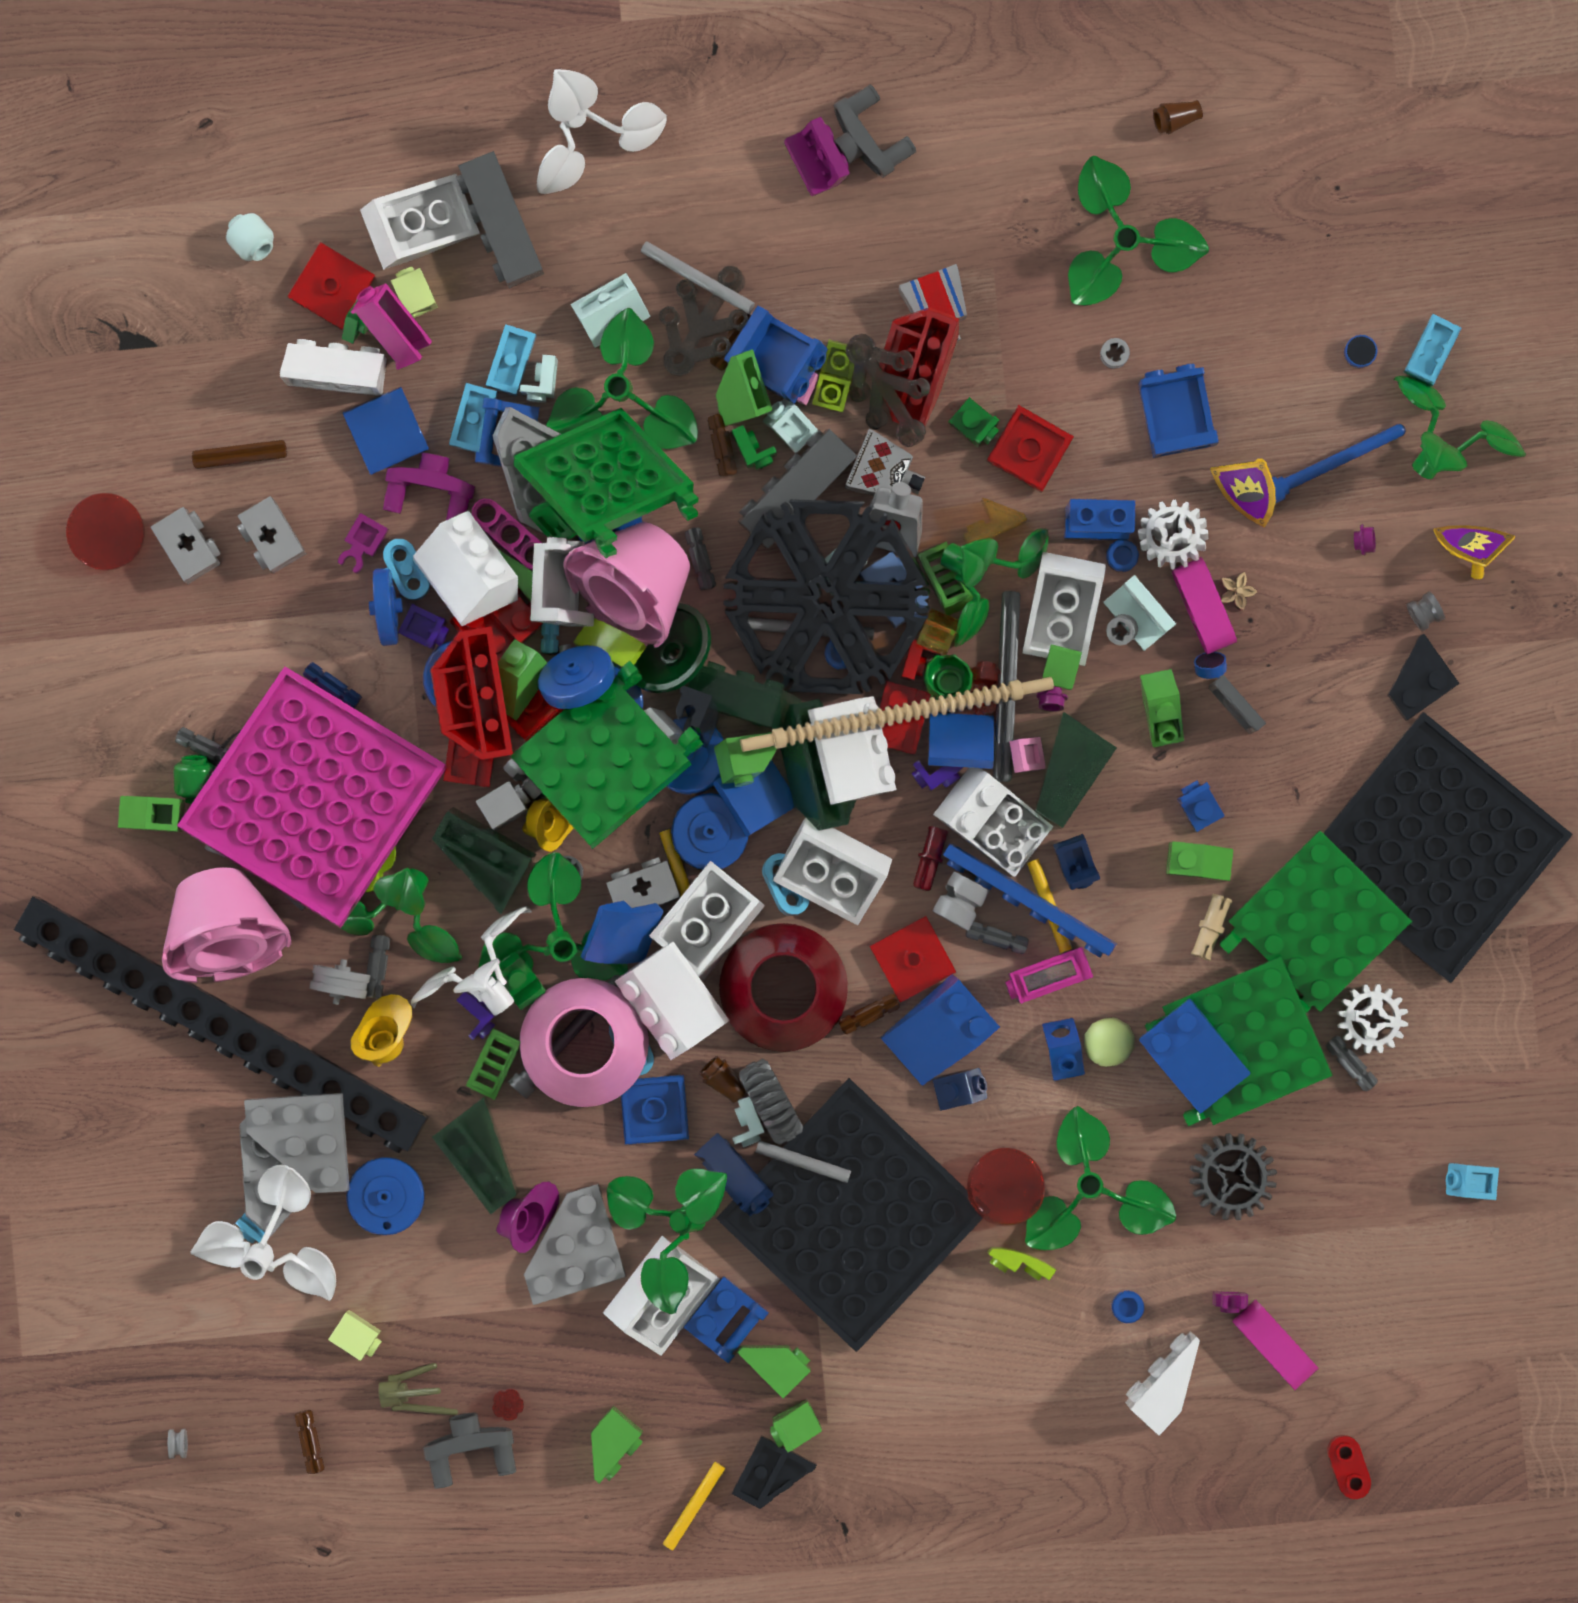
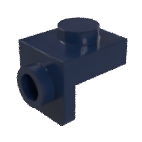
M1083 834L1053 845L1064 879L1071 890L1087 888L1093 882L1100 880L1099 872L1094 865Z
M980 1068L932 1080L940 1111L987 1099V1082Z

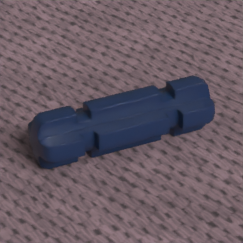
M311 662L305 668L303 676L312 683L316 682L318 687L341 699L353 708L359 704L362 698L360 694L353 689H347V685L327 671L324 673L320 666Z

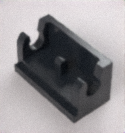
M682 685L680 690L682 696L676 708V715L678 719H681L684 710H686L688 718L684 725V732L689 727L696 728L699 739L703 743L702 747L707 748L720 718L712 695Z

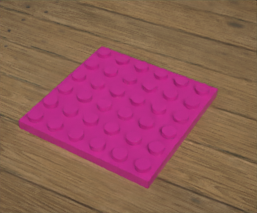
M284 666L177 826L182 831L341 928L441 778L447 766Z

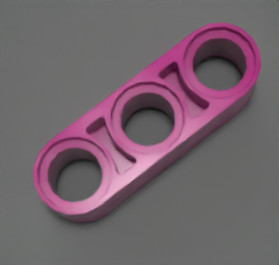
M487 498L478 500L472 507L471 514L483 531L520 564L533 571V565L527 562L526 556L531 549H534V543L542 542L495 501ZM489 506L495 509L494 519L487 523L480 521L478 518L479 511L483 507ZM510 527L516 528L520 532L519 539L512 544L506 543L502 539L503 532Z
M1199 557L1197 561L1187 562L1188 567L1184 568L1183 565L1175 567V569H1171L1176 586L1205 653L1208 655L1237 643L1235 632L1203 558Z
M1256 1299L1248 1308L1244 1309L1232 1320L1235 1326L1294 1390L1319 1369Z

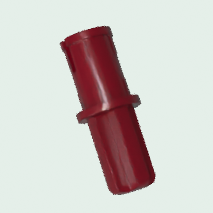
M934 826L928 827L922 853H918L920 862L913 882L915 888L923 891L931 890L938 864L943 862L941 855L949 833L947 830Z

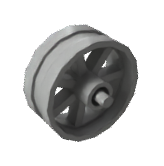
M341 959L340 965L335 964L334 968L313 965L312 973L314 974L312 981H310L309 989L330 993L329 996L334 997L333 1004L338 1005L340 999H345V996L366 999L368 993L366 991L367 984L370 982L371 975L350 971L351 967L346 966L347 960Z

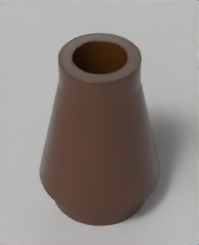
M1198 100L1192 102L1161 103L1158 108L1153 109L1154 124L1160 134L1166 132L1169 135L1203 118L1202 107Z
M715 1056L699 1073L704 1078L703 1083L727 1097L732 1103L737 1102L746 1093L744 1086L726 1059L721 1060L718 1056Z

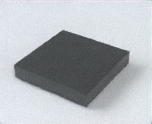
M1224 675L1209 685L1208 689L1248 734L1258 731L1266 724Z

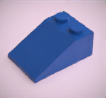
M952 974L880 1038L923 1086L975 1050L997 1031L1000 1026L961 981Z
M1188 998L1139 1037L1141 1044L1200 1114L1251 1074L1191 998Z

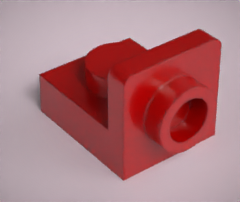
M920 636L919 641L913 640L901 679L913 682L915 675L922 676L927 658L921 656L922 651L934 655H942L943 648L937 646V640Z

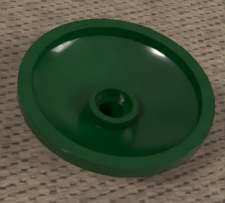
M685 603L678 604L667 639L656 648L653 646L654 644H648L634 664L639 671L638 673L643 678L636 685L647 692L666 693L682 687V685L684 686L697 675L708 657L711 646L710 627L705 617L697 609Z

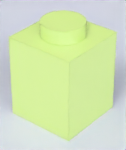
M408 267L395 274L397 278L391 280L399 300L413 318L438 308L421 268L414 270L413 267Z
M350 1310L344 1314L328 1339L360 1361L365 1355L372 1357L382 1342L377 1338L381 1330Z

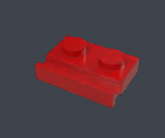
M886 681L879 708L882 711H885L886 706L894 709V705L898 704L899 707H902L905 702L910 706L912 701L920 704L922 699L929 702L931 695L926 691ZM920 716L919 720H915L912 717L910 722L903 719L901 724L893 721L892 726L885 723L884 727H882V732L887 740L888 748L915 755L925 718Z
M449 739L446 757L447 768L444 771L443 781L490 788L494 758L480 760Z

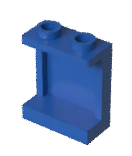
M757 306L724 360L729 363L732 356L753 349L765 388L795 404L798 397H802L809 387V380L815 370H819L823 366L828 349L820 340L804 335L774 318L769 311Z
M1186 364L1176 367L1177 372L1164 374L1163 370H1155L1145 373V378L1139 381L1138 385L1153 458L1214 447L1219 443L1217 430H1214L1203 377L1205 374L1204 367L1195 368V364Z
M1070 499L1065 507L1064 539L1129 540L1130 533L1135 531V500Z

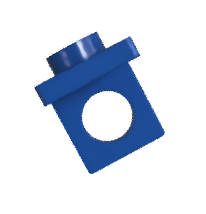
M1074 1018L1042 1024L1049 1050L1053 1080L1084 1075L1081 1042ZM1060 1028L1070 1031L1067 1036L1061 1038L1052 1035L1053 1031Z

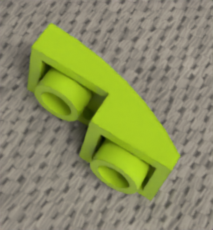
M829 339L826 360L821 368L812 405L843 412L860 347Z
M594 618V625L584 626L573 641L576 646L590 645L604 649L609 654L614 667L621 669L628 661H631L634 665L646 648L645 644L596 618Z
M990 1247L987 1251L993 1257L990 1263L1004 1273L1008 1269L1016 1272L1022 1262L1026 1264L1024 1271L1038 1281L1042 1277L1050 1280L1056 1272V1269L1051 1265L1021 1251L1002 1247Z

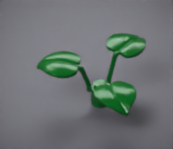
M1091 156L1081 170L1078 181V196L1082 206L1091 214H1100L1108 208L1118 227L1113 234V242L1116 247L1106 259L1100 252L1089 250L1081 252L1072 260L1068 270V282L1071 302L1075 305H1092L1102 302L1118 290L1122 282V271L1118 266L1110 262L1121 250H1133L1139 243L1153 244L1154 246L1151 251L1152 259L1160 269L1167 272L1183 271L1209 252L1208 244L1202 234L1191 224L1181 219L1168 218L1158 222L1154 229L1155 239L1141 237L1134 226L1124 225L1113 206L1122 205L1128 199L1131 190L1129 177L1118 165L1097 156Z
M626 308L617 314L608 324L601 338L600 349L604 360L612 365L621 364V368L617 370V373L608 376L605 380V392L602 394L601 399L595 403V398L590 391L578 387L570 388L557 398L546 424L547 427L564 434L603 416L598 409L604 405L608 398L617 402L631 399L651 413L646 417L643 429L660 448L675 449L692 445L698 438L696 418L691 408L682 399L673 395H664L658 399L655 408H653L632 393L633 385L624 376L627 363L633 366L645 363L654 350V339L650 329L631 308Z
M1395 376L1393 379L1398 382L1401 391L1411 403L1423 410L1430 411L1432 414L1427 432L1421 435L1422 444L1420 447L1423 450L1412 463L1413 469L1422 477L1431 480L1438 472L1464 470L1467 467V461L1461 452L1479 439H1486L1492 448L1501 453L1517 457H1525L1527 455L1520 442L1506 427L1490 420L1483 421L1480 424L1482 431L1476 433L1458 448L1449 445L1433 433L1439 416V410H1444L1446 407L1440 393L1434 387L1414 377Z
M1040 528L1032 532L1021 546L1018 556L1019 560L1015 562L995 558L998 551V543L992 538L976 540L961 547L951 543L945 549L941 557V565L956 573L955 579L960 581L973 596V600L969 601L962 610L953 646H961L973 638L983 627L987 619L989 600L981 598L973 586L981 581L988 567L991 564H996L1013 569L1018 568V577L1021 579L1031 576L1040 567L1043 552H1047L1049 541L1048 529Z
M551 852L541 858L529 874L527 891L534 904L538 906L551 905L556 930L548 935L546 947L532 944L523 946L521 939L517 935L502 932L496 936L492 943L496 958L502 963L517 951L532 969L534 962L527 951L544 953L545 956L551 954L555 960L560 962H566L571 959L572 968L579 978H592L602 981L611 979L614 975L622 976L628 971L627 964L596 963L585 961L581 958L590 930L583 935L581 944L574 943L570 934L563 930L557 910V903L568 904L580 893V874L576 867L559 852ZM486 944L482 948L478 968L491 961Z
M405 868L395 874L379 878L374 884L373 889L381 903L373 911L367 912L365 905L359 901L341 927L342 930L353 935H368L374 929V923L371 919L375 918L388 905L406 914L414 915L413 928L415 931L408 934L407 941L418 955L438 963L457 962L463 957L459 952L456 941L447 931L433 925L421 927L420 914L425 907L422 894L429 880L423 872L417 869Z
M1076 1106L1066 1115L1057 1135V1150L1061 1159L1068 1165L1074 1166L1083 1162L1085 1173L1080 1176L1077 1182L1079 1194L1076 1195V1198L1068 1208L1062 1199L1055 1196H1047L1037 1200L1030 1208L1027 1216L1025 1243L1028 1247L1038 1250H1056L1068 1246L1077 1238L1081 1230L1079 1218L1071 1212L1083 1198L1095 1200L1102 1194L1124 1203L1119 1210L1120 1221L1128 1231L1138 1235L1154 1233L1175 1222L1176 1212L1166 1193L1152 1182L1144 1180L1131 1182L1126 1189V1197L1104 1188L1101 1177L1091 1172L1089 1161H1099L1107 1154L1110 1147L1109 1132L1100 1120L1087 1113L1081 1107Z
M701 1168L689 1169L683 1172L678 1178L675 1188L676 1198L683 1206L670 1211L649 1208L654 1196L653 1191L644 1180L638 1177L622 1176L613 1179L608 1184L607 1200L609 1211L613 1220L620 1227L629 1230L641 1227L646 1220L647 1213L654 1216L669 1217L671 1228L680 1234L677 1239L660 1253V1259H647L641 1270V1285L645 1295L654 1306L668 1314L676 1313L680 1302L686 1294L689 1278L684 1264L675 1257L667 1258V1255L682 1241L688 1240L689 1233L702 1230L706 1222L715 1215L725 1192L726 1173Z

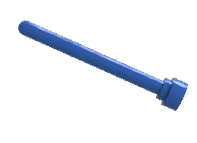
M1397 424L1286 478L1282 476L1276 478L1273 476L1276 496L1275 504L1285 500V496L1290 494L1289 490L1403 436L1406 432L1405 426Z

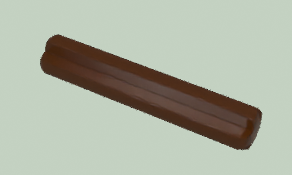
M284 440L195 450L192 452V463L198 469L287 457V446Z

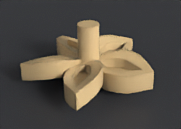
M1245 572L1241 573L1235 582L1229 578H1221L1223 586L1228 590L1221 597L1222 603L1234 601L1236 607L1243 611L1246 606L1245 597H1251L1257 593L1253 587L1245 586L1247 582Z

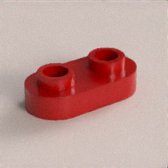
M1338 1435L1329 1442L1327 1447L1328 1458L1337 1485L1346 1497L1361 1499L1371 1489V1478L1361 1448L1352 1437ZM1343 1447L1350 1448L1351 1452L1347 1458H1341L1339 1455L1340 1449ZM1353 1478H1359L1361 1481L1357 1489L1350 1487V1481Z

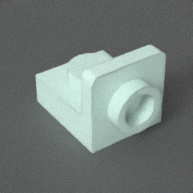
M543 355L542 363H536L535 382H540L539 386L520 385V392L522 395L527 396L528 401L544 403L546 398H554L558 365L556 356Z
M783 399L771 406L773 411L767 413L763 422L773 429L784 443L796 453L818 429L795 404Z
M749 1096L738 1100L740 1107L734 1109L741 1127L745 1125L749 1127V1131L732 1137L734 1144L741 1142L743 1147L761 1140L759 1134L765 1132Z

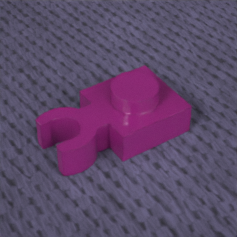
M360 513L344 540L352 546L350 550L341 553L338 563L343 566L347 558H355L356 565L352 571L358 574L363 568L364 562L362 557L366 553L374 557L389 529Z
M1213 1291L1212 1304L1215 1307H1220V1312L1240 1313V1309L1248 1308V1294L1245 1292Z

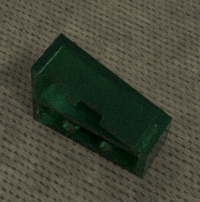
M708 661L707 666L703 665L697 675L689 682V688L713 696L720 714L771 729L783 728L785 731L788 726H791L793 729L802 702L801 699L784 691V684L766 679L765 683L762 684L754 681L755 675L737 670L735 675L726 673L725 666Z
M1065 712L1061 713L1034 811L1059 829H1062L1117 747Z
M454 807L446 812L432 837V840L474 883L473 885L479 892L481 891L488 898L500 915L508 908L537 855Z
M483 1097L432 1136L490 1214L494 1213L519 1193L486 1097Z

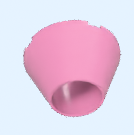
M640 522L615 532L617 541L613 542L612 545L617 549L616 555L605 558L599 552L595 541L570 551L565 557L563 565L567 582L574 594L580 591L589 603L585 609L589 613H593L594 618L629 634L644 643L645 646L654 644L653 646L656 648L667 639L690 571L687 555L668 533L651 523Z
M235 868L208 869L187 877L178 885L161 961L165 973L180 981L196 983V977L212 976L214 982L226 981L252 974L279 960L283 956L281 950L285 946L290 947L291 936L286 925L243 871Z
M570 979L547 989L529 1008L520 1032L521 1058L530 1079L547 1096L570 1106H598L620 1097L638 1079L648 1055L649 1037L647 1026L643 1024L633 1006L623 996L620 988L598 979ZM581 1010L593 1011L602 1015L610 1024L614 1034V1049L610 1059L602 1068L589 1074H575L565 1069L556 1059L552 1047L553 1033L558 1023L570 1013Z

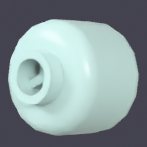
M254 213L239 214L229 222L226 240L240 258L246 261H259L264 259L273 249V231L258 215Z

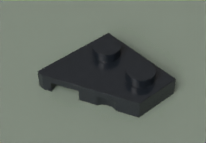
M1422 634L1417 638L1415 646L1402 666L1400 674L1387 696L1404 720L1408 721L1460 683L1426 635Z
M761 1435L732 1491V1495L761 1509L771 1502L773 1498L793 1486L799 1479L815 1470L817 1464L793 1451L787 1452L784 1446L778 1448L774 1441Z

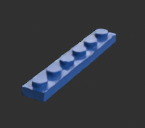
M949 844L943 855L949 859L947 865L960 873H964L966 869L975 874L976 878L974 881L988 890H991L994 886L1003 891L1002 898L1014 906L1018 907L1020 903L1032 909L1029 913L1032 917L1044 924L1048 920L1059 926L1057 932L1073 941L1075 937H1078L1085 941L1087 944L1084 948L1101 958L1104 953L1109 956L1116 947L1117 943L955 844Z

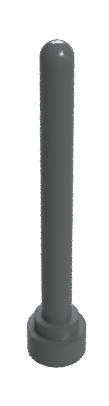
M614 975L608 983L618 987L615 981L621 976ZM582 1010L553 1041L552 1047L555 1057L595 1016L596 1012ZM524 1070L520 1074L516 1073L508 1081L525 1099H528L535 1091L533 1088L535 1084Z

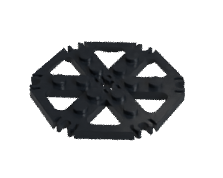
M790 499L789 503L793 506L795 512L792 513V508L785 501L780 505L784 511L783 518L776 517L772 510L766 513V518L772 526L765 520L764 514L761 516L726 575L725 579H735L738 582L728 581L724 584V589H733L736 592V598L725 599L724 605L727 607L737 605V608H726L724 611L759 673L762 675L764 668L770 665L771 667L766 673L765 679L769 680L773 673L776 672L783 675L784 680L780 688L784 689L790 680L794 679L793 685L788 692L863 694V690L869 692L872 687L868 678L875 676L881 685L886 682V675L881 670L883 669L890 680L929 616L915 614V612L924 614L930 610V606H923L917 602V597L921 595L928 596L930 589L925 587L916 588L919 585L928 586L929 582L893 518L886 529H883L882 526L886 523L888 514L884 513L879 521H873L870 518L873 505L867 506L863 514L860 515L861 506L865 502ZM810 514H839L846 516L850 522L849 529L828 564L806 527L805 520ZM773 538L796 579L756 578L749 573L748 565L764 539ZM880 542H888L893 546L907 572L906 579L902 582L855 581L875 547ZM821 588L826 593L833 592L832 606L826 601L822 603L819 601L818 598L822 595ZM750 612L798 613L778 647L771 651L763 648L748 621ZM856 615L903 617L906 621V628L893 650L887 655H882L874 648ZM825 631L848 670V674L844 678L811 677L805 672V663ZM858 681H861L863 690L860 688Z

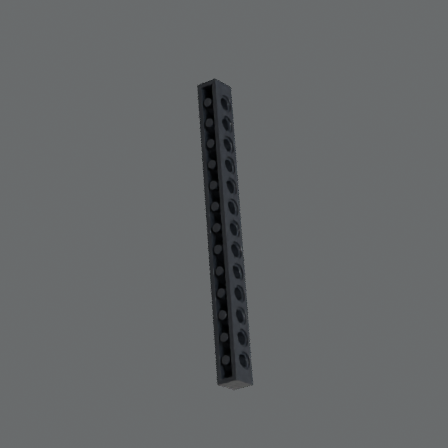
M32 896L14 928V931L21 934L19 940L33 948H36L38 944L49 950L47 956L62 964L66 960L77 965L75 971L90 980H92L93 976L105 981L103 987L119 996L122 991L133 997L131 1000L132 1004L145 1011H148L150 1007L161 1013L159 1019L174 1027L180 1023L189 1028L187 1034L202 1043L206 1039L217 1044L216 1051L231 1059L234 1054L245 1060L244 1067L257 1074H260L262 1070L273 1076L271 1082L285 1090L292 1086L301 1092L300 1096L325 1094L324 1087L328 1081L334 1080L338 1082L341 1087V1093H343L344 1119L347 1117L356 1122L357 1126L355 1129L371 1138L375 1133L386 1139L383 1145L397 1153H401L402 1149L407 1152L411 1150L429 1118L424 1113L193 983L170 977L165 973L161 965L40 897ZM52 922L57 924L60 930L58 938L54 941H50L45 936V928ZM79 938L84 939L88 945L86 954L81 957L77 956L73 951V944ZM106 954L112 955L116 960L114 970L109 973L105 972L101 967V959ZM134 970H139L144 976V982L139 988H134L129 983V975ZM163 985L169 987L172 991V998L167 1004H162L157 999V990ZM190 1001L196 1002L200 1007V1014L195 1020L187 1018L184 1012L185 1006ZM218 1017L224 1018L228 1023V1030L222 1036L217 1035L212 1028L214 1020ZM245 1033H251L256 1038V1047L250 1052L244 1050L240 1044L241 1037ZM273 1049H279L284 1054L285 1060L280 1067L272 1066L268 1060L269 1053ZM302 1064L308 1065L313 1072L312 1079L308 1083L299 1081L296 1075L298 1067ZM357 1096L365 1097L369 1102V1109L365 1114L361 1115L353 1110L352 1103ZM391 1112L396 1116L397 1125L393 1130H386L382 1127L380 1118L383 1113Z

